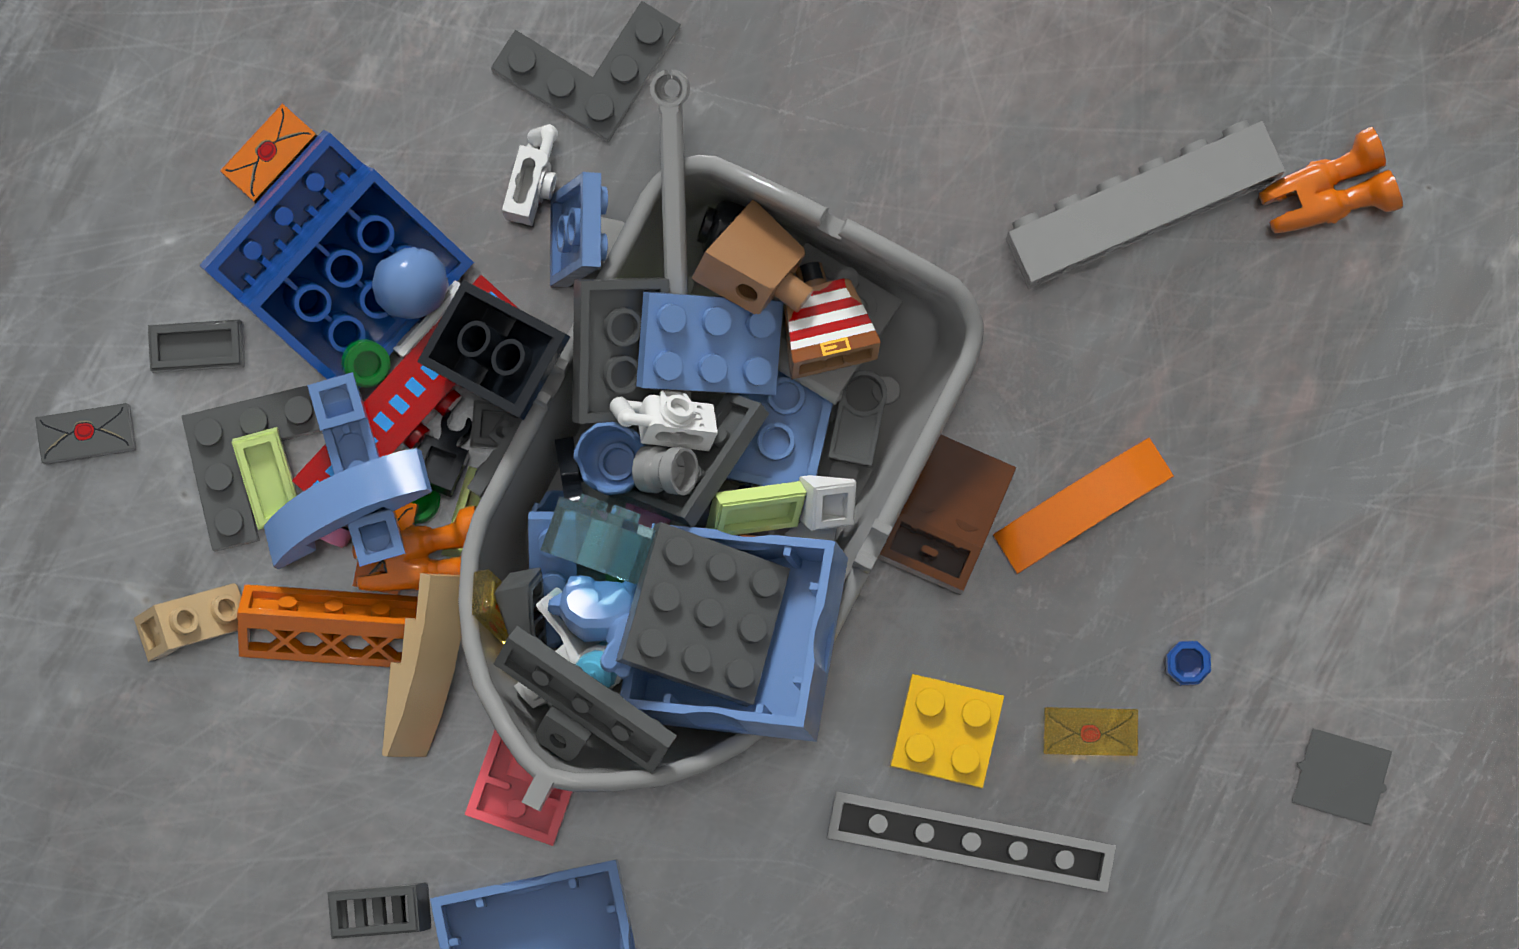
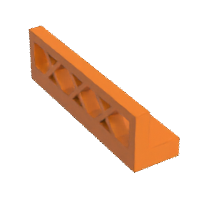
M245 584L237 611L239 657L390 667L391 662L401 663L402 652H397L388 643L395 638H404L405 618H416L418 596ZM250 628L267 629L276 639L270 643L250 642ZM301 632H310L316 634L323 641L317 646L303 645L295 637ZM348 635L361 636L369 645L364 649H351L341 640Z

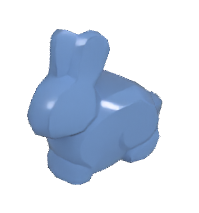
M570 576L563 592L549 600L548 611L553 615L561 616L568 630L582 641H607L608 645L600 659L602 669L608 673L615 672L621 679L629 677L632 667L617 662L616 658L638 582L632 579H626L622 583L595 581L592 577Z

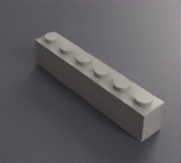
M1247 120L1238 122L1222 131L1224 135L1222 139L1210 144L1207 143L1205 138L1197 140L1181 148L1182 156L1166 163L1164 157L1156 158L1141 165L1138 168L1140 174L1126 181L1123 180L1121 175L1112 177L1096 186L1098 193L1081 199L1079 193L1055 203V212L1039 218L1037 212H1034L1012 223L1014 230L1008 232L1006 241L1027 288L1030 289L1280 179L1285 169L1263 121L1251 126Z
M837 791L834 796L827 839L1100 892H1108L1116 845Z

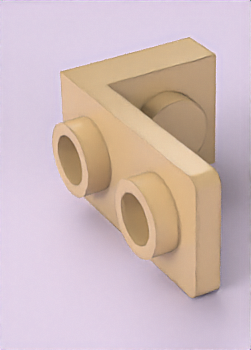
M232 583L156 604L134 617L148 662L164 658L183 646L238 631L237 611L241 600L238 586Z

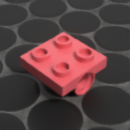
M494 730L465 815L554 846L573 792L554 788L541 811H537L522 803L533 777L517 763L497 731Z

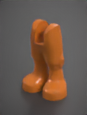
M1373 127L1359 132L1355 136L1351 151L1335 160L1311 161L1306 168L1277 180L1259 192L1262 205L1283 201L1296 194L1302 205V208L1288 211L1269 222L1274 234L1296 231L1322 223L1335 224L1346 217L1351 210L1374 206L1384 212H1393L1403 208V200L1398 184L1390 170L1378 173L1364 182L1345 190H1336L1334 188L1340 181L1372 173L1386 166L1384 149Z
M476 505L460 509L455 521L451 524L433 529L427 526L410 525L409 528L400 531L406 554L385 559L387 572L376 571L368 575L358 576L357 586L359 590H419L420 573L460 575L461 556L437 560L429 558V555L438 550L463 548ZM353 545V546H352L353 558L356 559V558H357V555H356V552H355V549H354V545Z

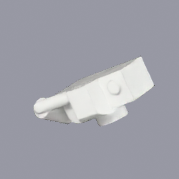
M548 124L530 130L527 135V146H519L502 208L506 220L533 226L538 204L542 203L543 199L551 200L557 174L551 172L549 158L553 143L558 137V131L553 125Z
M661 390L659 396L649 395L643 402L616 397L610 403V410L620 425L624 427L631 425L639 426L642 444L709 451L718 433L713 404L692 402L684 392Z

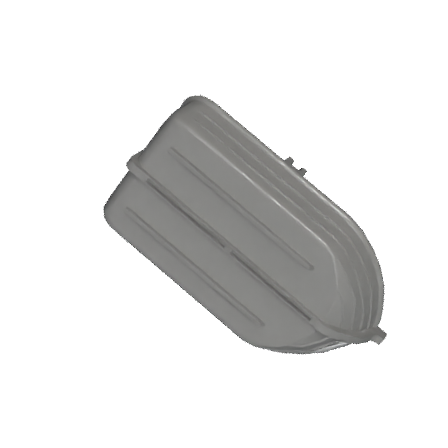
M708 155L684 158L689 295L720 296L691 278L704 255L702 250L703 244L696 241L707 208H716L724 200L746 207L754 200L802 247L806 243L810 244L844 266L855 269L859 275L903 300L902 305L879 337L881 343L878 359L861 363L856 372L859 370H869L878 374L884 380L887 388V402L884 406L872 469L828 460L840 402L838 401L832 407L817 476L854 479L857 482L854 525L837 527L834 541L837 542L848 557L834 638L835 642L977 365L983 345L984 323L972 293L960 279L891 240L848 218L845 221L838 219L828 213L829 208L720 157ZM661 170L641 192L596 279L664 278ZM573 324L567 333L570 336L568 343L527 416L521 421L472 515L461 552L458 606L461 639L473 687L495 730L517 763L533 777L522 803L537 811L542 810L554 788L571 792H615L665 786L709 771L744 752L764 737L663 725L677 735V737L652 774L595 734L591 735L573 760L565 761L540 744L536 737L537 729L551 706L545 704L532 708L514 687L518 681L493 665L508 636L500 621L498 626L491 623L487 609L477 610L474 614L475 609L485 607L476 582L488 609L492 604L498 611L499 620L503 619L494 593L509 573L529 569V512H531L535 502H541L547 491H563L555 439L573 436L576 448L581 434L596 424L572 422ZM860 378L848 386L846 398L848 404L853 409L869 411L879 404L882 399V393L879 386L873 380ZM691 391L692 402L713 404L715 410L726 393ZM629 426V428L635 430L640 435L639 426ZM661 446L664 447L666 450L670 448L668 446ZM725 479L719 492L737 490L744 483ZM583 482L581 483L583 496L599 506L604 520L592 547L585 552L577 554V576L592 577L595 581H606L604 540L647 537L637 534L628 525L625 517L626 502L597 492ZM791 527V528H784V529H777V530H770V531H762V532L748 533V534H742V535H752V536L780 535V536H784L785 533L788 532V531H789L790 529H792L793 527ZM554 734L558 741L566 743L562 736Z

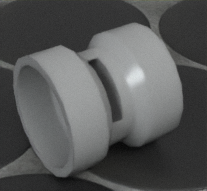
M645 445L637 451L633 460V480L635 486L642 492L659 493L665 490L672 495H686L694 489L698 479V460L695 453L689 448L672 447L666 450L661 446Z

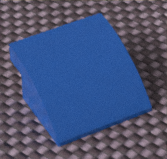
M323 130L199 266L327 380L345 375L342 370L341 360L344 351L351 343L361 339L372 340L380 344L390 356L397 343L420 319H405L389 315L376 302L372 281L376 266L381 260L392 256L403 248L416 247L417 249H426L433 252L445 265L449 286L455 280L458 281L474 262L374 168L363 164L330 132Z

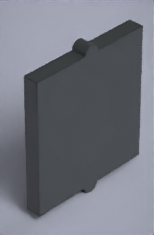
M1313 728L1304 760L1297 764L1298 769L1301 771L1292 803L1372 826L1380 794L1385 793L1387 790L1384 780L1392 751Z

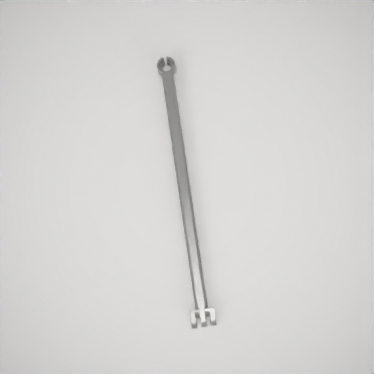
M663 70L652 78L650 94L659 105L664 278L670 279L669 293L688 294L682 104L688 99L690 94V83L688 78L680 71L671 70L670 75L668 70ZM671 75H673L672 79L676 80L680 86L679 94L673 98L669 97L664 90V86L671 79ZM669 390V391L684 392V393H686V394L688 395V397H689L690 400L692 401L691 391H687V390ZM672 520V525L686 526Z

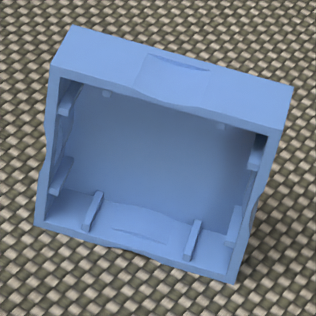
M652 523L649 541H650L651 534H652L653 527H654V524H655V523ZM671 525L790 568L754 705L746 707L634 667L631 668L629 677L623 678L620 695L649 717L658 720L662 725L817 742L848 562L846 554L837 542L832 540L780 535L742 537L724 533L717 529Z
M618 860L430 898L440 949H636Z

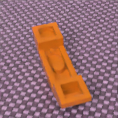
M1149 437L1042 502L992 536L1016 574H1019L1128 504L1170 480L1174 475Z

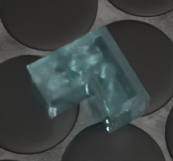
M581 494L579 502H575L560 496L541 551L637 585L656 530L639 524L638 521L641 514L613 505L611 513H608L606 509L609 503Z

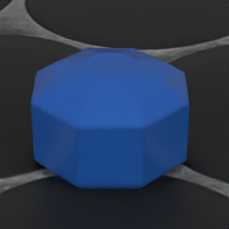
M1198 641L1178 642L1165 655L1166 674L1179 686L1198 685L1211 672V654Z

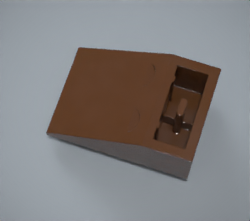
M940 435L877 559L961 595L1017 467L944 435Z

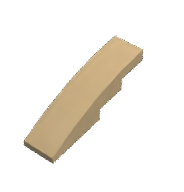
M420 573L416 618H405L401 663L391 662L382 756H427L443 713L461 641L458 606L460 575Z

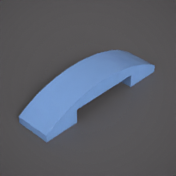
M354 373L307 385L334 474L379 458L376 442ZM383 506L348 524L360 567L406 554L395 511Z
M417 448L400 451L353 466L324 479L287 502L264 525L273 567L281 569L316 551L314 541L383 506L395 511L431 493L432 489L422 451Z

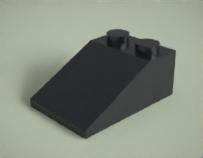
M463 280L417 362L478 397L524 420L568 343L570 336Z

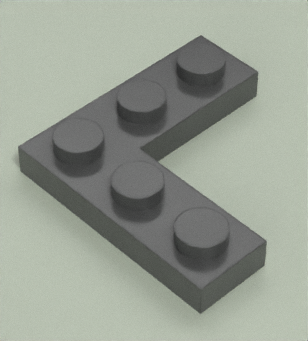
M641 1L593 77L515 30L493 63L491 70L608 143L678 34L681 24Z
M307 385L181 416L210 543L214 552L260 541L256 521L233 449L232 439L278 427L282 441L322 432L318 425Z
M726 393L714 410L718 433L710 450L691 449L698 460L699 472L696 485L689 494L672 495L665 490L659 493H646L634 487L627 493L608 496L688 527H694L769 415L768 411L759 402L733 393Z

